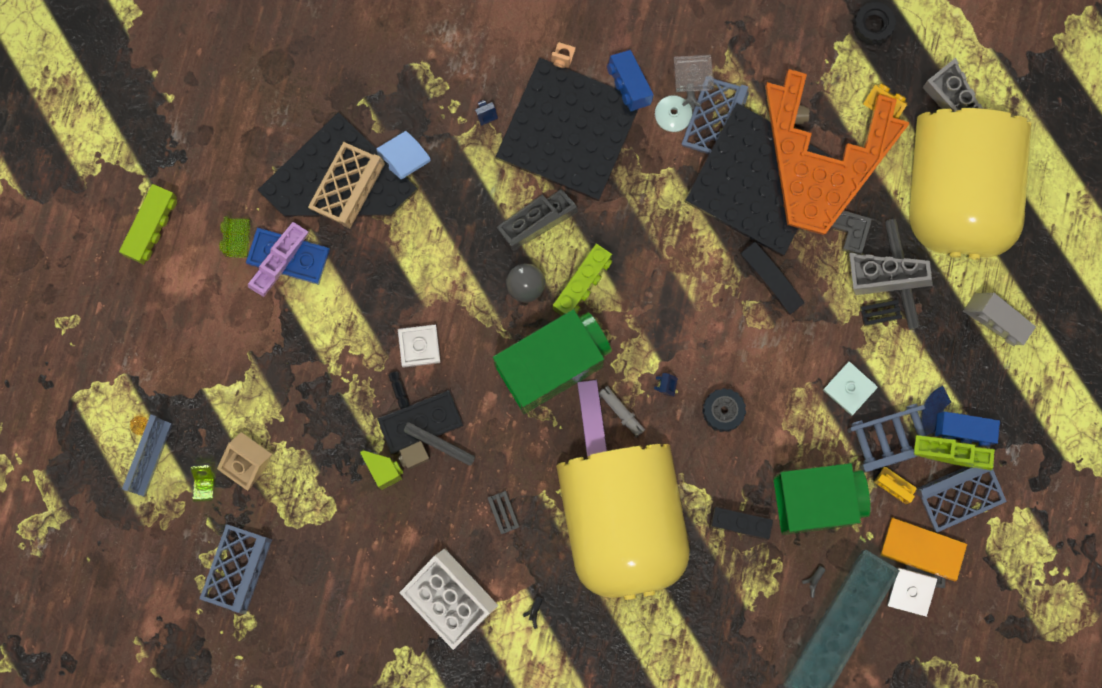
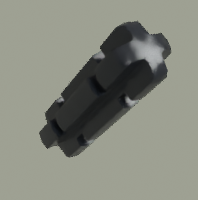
M397 371L391 372L388 376L392 382L391 385L396 399H398V405L400 409L408 407L409 402L405 397L406 393L402 381L399 380L401 379Z

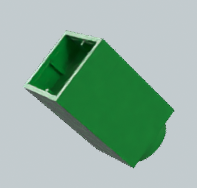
M573 309L493 356L495 368L522 413L526 414L602 369L604 356L611 353L612 349L594 317L589 312L578 317Z

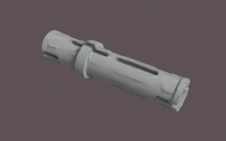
M606 386L605 389L599 392V395L622 420L621 423L626 425L636 438L645 431L634 418V413L628 411L609 386Z

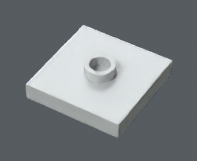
M436 324L398 329L402 368L441 363Z
M898 567L887 605L927 616L937 578Z

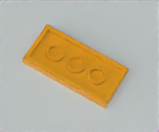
M892 518L880 555L956 582L967 544Z

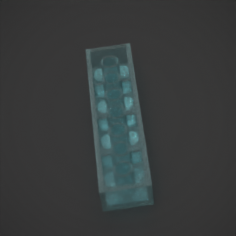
M868 550L861 551L783 684L785 688H832L900 570Z

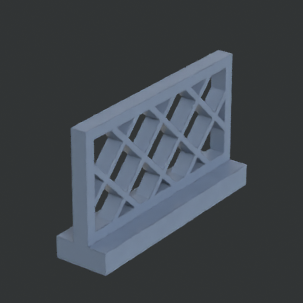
M706 77L697 102L702 104V102L710 100L713 107L703 112L701 106H695L682 146L709 154L711 149L707 148L705 143L712 139L716 141L720 132L714 133L711 126L720 121L724 126L723 120L726 119L727 121L736 103L745 107L749 96V86L742 84L737 86ZM708 84L717 85L719 90L709 95L707 91ZM729 89L735 90V96L727 100L723 92ZM721 94L725 101L715 106L711 98ZM727 104L729 112L721 117L717 109ZM715 110L718 119L708 122L705 115ZM703 116L707 124L697 128L694 124L695 120ZM709 127L712 135L702 139L699 132ZM697 133L700 141L695 144L688 143L689 137Z
M150 414L122 487L123 490L146 496L172 428V423Z
M963 467L916 488V493L920 496L936 533L1007 502L994 470ZM989 472L991 477L989 485L980 483L982 474ZM966 481L975 483L971 493L962 490ZM978 484L987 488L983 498L974 495ZM950 488L957 490L953 501L944 498L947 490ZM990 490L996 491L1000 499L995 502L988 501L987 498ZM961 492L970 495L966 506L957 503ZM932 496L940 498L936 509L929 506L928 498ZM973 497L982 500L980 508L977 510L969 508ZM943 500L952 503L948 514L939 511ZM956 505L965 508L962 516L958 518L952 516ZM938 513L947 516L945 523L940 526L936 523Z
M226 524L200 599L237 613L246 614L272 539ZM230 530L236 531L239 538L232 543L228 540ZM249 537L256 538L254 546L247 549L244 540ZM241 542L244 552L235 556L232 546ZM229 549L232 558L223 562L222 552ZM246 555L249 561L246 566L241 568L237 559ZM234 561L238 570L228 574L225 565ZM222 567L225 577L217 581L214 575L215 571ZM239 573L242 578L241 583L234 587L231 577ZM227 580L231 589L222 593L218 584ZM215 586L219 595L213 599L206 597L209 589ZM233 592L235 597L233 606L228 605L224 599V596Z

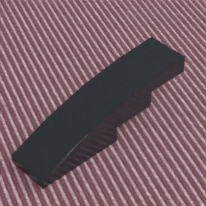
M753 242L739 253L760 283L764 284L773 298L779 301L787 314L791 315L804 304V301L756 242Z

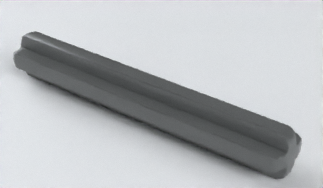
M407 423L404 428L405 433L469 466L475 460L473 455L411 423Z

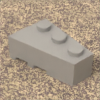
M975 293L963 310L964 313L1004 338L1012 346L1024 345L1036 328L1035 325L995 293Z

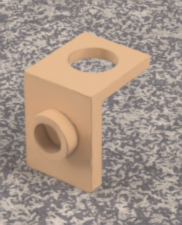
M558 42L555 52H552L551 62L557 67L569 69L575 47ZM562 49H567L570 55L565 56L559 54V51Z

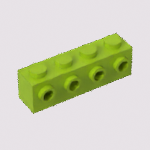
M154 184L151 185L119 253L143 265L150 259L152 247L158 243L160 231L168 223V215L176 206L177 197L173 192Z
M596 244L553 304V310L561 316L573 309L578 313L580 309L579 304L582 300H587L591 294L589 291L593 285L596 286L601 280L602 276L600 274L604 269L607 271L612 264V254Z

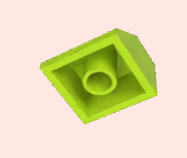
M364 450L360 452L377 486L381 490L402 480L401 474H403V471L397 461L393 462L390 458Z

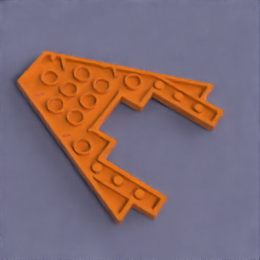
M788 69L783 86L769 82L765 85L787 225L825 235L908 127L909 122L893 118L897 99L878 95L864 148L849 143L846 144L842 161L808 152L812 133L794 128L807 74Z

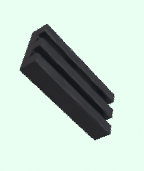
M894 300L861 307L860 311L864 326L902 319L901 309L898 305L899 301ZM894 306V308L867 314L865 313V311ZM896 312V316L867 321L869 317Z

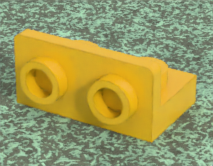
M882 83L880 85L875 84L863 105L874 110L878 95L897 99L893 118L898 119L908 104L905 102L906 98L899 93H896V95L889 92L890 88Z
M887 467L881 470L874 481L875 484L904 504L911 503L915 497L913 494L916 491V487Z

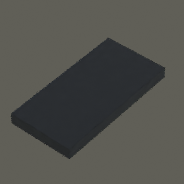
M449 390L377 418L391 455L421 441L404 432L407 423H411L436 437L463 427Z

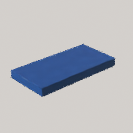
M257 228L246 264L259 268L282 234ZM303 241L292 260L282 272V275L319 285L330 248Z

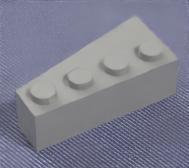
M956 58L931 77L923 86L924 90L941 109H952V112L961 110V108L983 109L981 104L978 103L973 89L970 88L966 81L967 78L964 72L958 66L959 63Z
M849 253L855 295L933 286L930 261Z

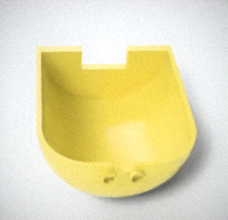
M961 108V110L952 112V109H940L932 115L930 112H926L917 117L909 220L914 235L925 247L938 253L950 254L949 257L961 258V254L969 255L968 259L979 260L980 257L1000 255L1017 242L1022 233L1025 219L1032 126L1031 122H1027L1025 117H1011L1009 112L978 108Z
M660 444L647 445L643 450L640 446L592 454L588 456L587 460H584V457L569 460L568 464L562 462L556 466L575 571L587 589L599 596L607 598L624 597V600L636 598L635 594L643 593L644 597L655 595V591L671 586L683 575L689 562L690 548L669 444H664L663 447Z

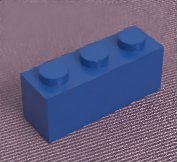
M631 50L611 55L607 64V70L613 76L617 90H620L624 104L628 106L630 111L651 105L654 94Z
M944 411L937 413L935 436L944 439L960 440V443L965 444L979 443V447L990 448V445L998 444L1000 420Z

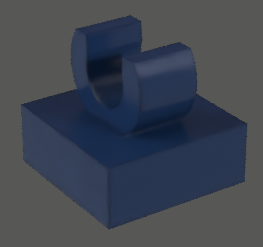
M485 100L477 102L480 108L475 109L481 126L498 119L492 102L486 104Z
M662 373V377L657 376L656 380L661 381L660 387H654V389L667 396L674 397L678 378L667 373Z

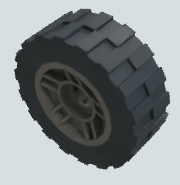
M722 388L721 390H715L706 398L703 404V418L713 430L729 432L736 429L744 420L746 404L743 402L744 399L739 396V393L734 392L732 389ZM723 406L728 410L726 414L721 412Z

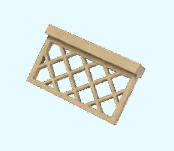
M343 142L308 208L350 229L385 162L378 155H372ZM347 148L353 152L354 157L344 160L343 154ZM364 157L370 159L366 166L360 167L358 159ZM355 161L357 169L348 172L345 164ZM343 165L345 173L335 176L334 170L336 167ZM359 173V181L351 184L349 176ZM346 177L349 185L339 188L337 180ZM334 182L336 190L326 193V185ZM350 189V197L342 200L340 192ZM338 194L339 202L330 205L328 197ZM325 198L326 207L320 209L315 207L318 200ZM341 205L342 212L340 216L333 215L331 209Z

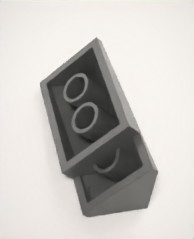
M560 189L547 199L542 194L497 226V229L514 251L578 213L576 204Z

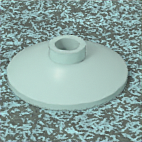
M668 96L658 103L655 109V119L662 129L669 132H679L689 125L692 109L689 103L686 106L682 105L686 101L684 98ZM675 109L678 113L672 114L671 110Z

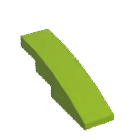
M916 435L914 455L960 466L993 470L994 449L978 448L973 444L957 443L956 440Z

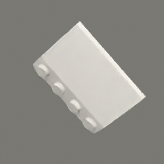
M446 549L436 554L400 592L453 650L499 606Z

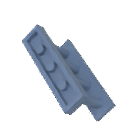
M916 403L907 406L906 411L867 423H863L861 420L851 424L852 427L847 429L848 433L856 431L865 458L864 464L859 466L860 470L866 473L918 457L914 455L912 446H909L900 417L911 415L917 435L926 436L918 414L919 411L925 409L924 405L918 407ZM890 420L893 421L902 447L900 449L901 453L896 455L890 450L881 424ZM875 427L883 451V459L876 460L875 457H872L864 428Z

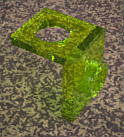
M211 466L191 467L194 478L193 501L213 500L214 476ZM198 471H206L207 474H206V475H200V474H198L197 472H198Z

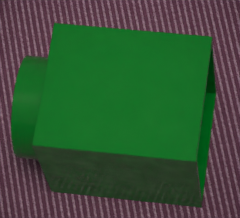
M852 463L785 471L773 477L781 535L850 527L861 523L860 518L870 516V494L866 476L863 470L853 471Z

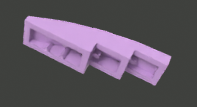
M292 222L273 245L270 254L259 266V271L248 283V288L264 297L292 260L308 235V231Z
M597 380L578 382L588 457L592 454L606 452Z

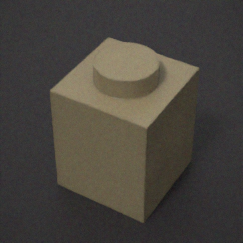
M421 441L400 450L401 456H399V460L402 466H407L409 470L430 461Z

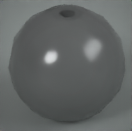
M524 263L517 265L510 270L506 278L507 291L512 298L519 302L528 303L535 301L542 295L545 289V276L533 264Z

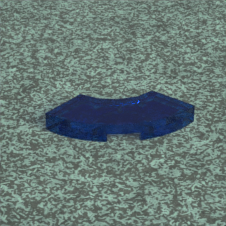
M943 385L934 390L925 400V409L922 410L920 419L926 436L936 431L937 413L943 412L945 407L951 403Z

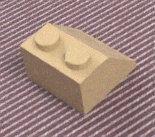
M241 432L228 443L217 469L249 491L267 467L272 454Z

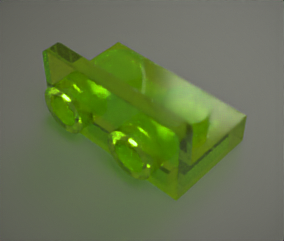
M224 216V222H221L220 225L221 233H223V240H220L219 244L220 251H222L225 257L247 258L249 254L250 220L230 219L228 216Z

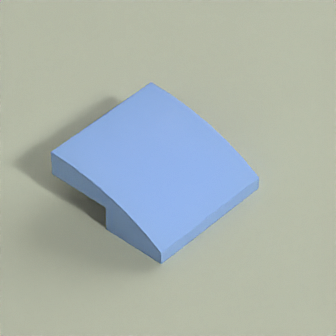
M407 131L377 148V154L389 164V169L400 179L405 178L430 162V157Z

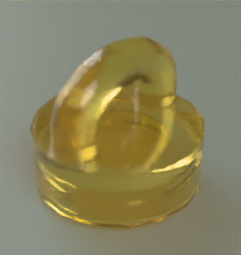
M143 416L133 418L130 421L131 431L136 435H143L148 419Z

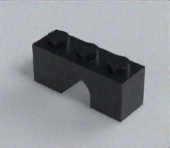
M715 507L713 508L709 528L769 540L773 520Z

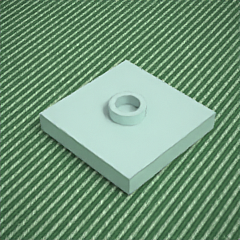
M848 362L823 391L852 416L878 387L852 363Z

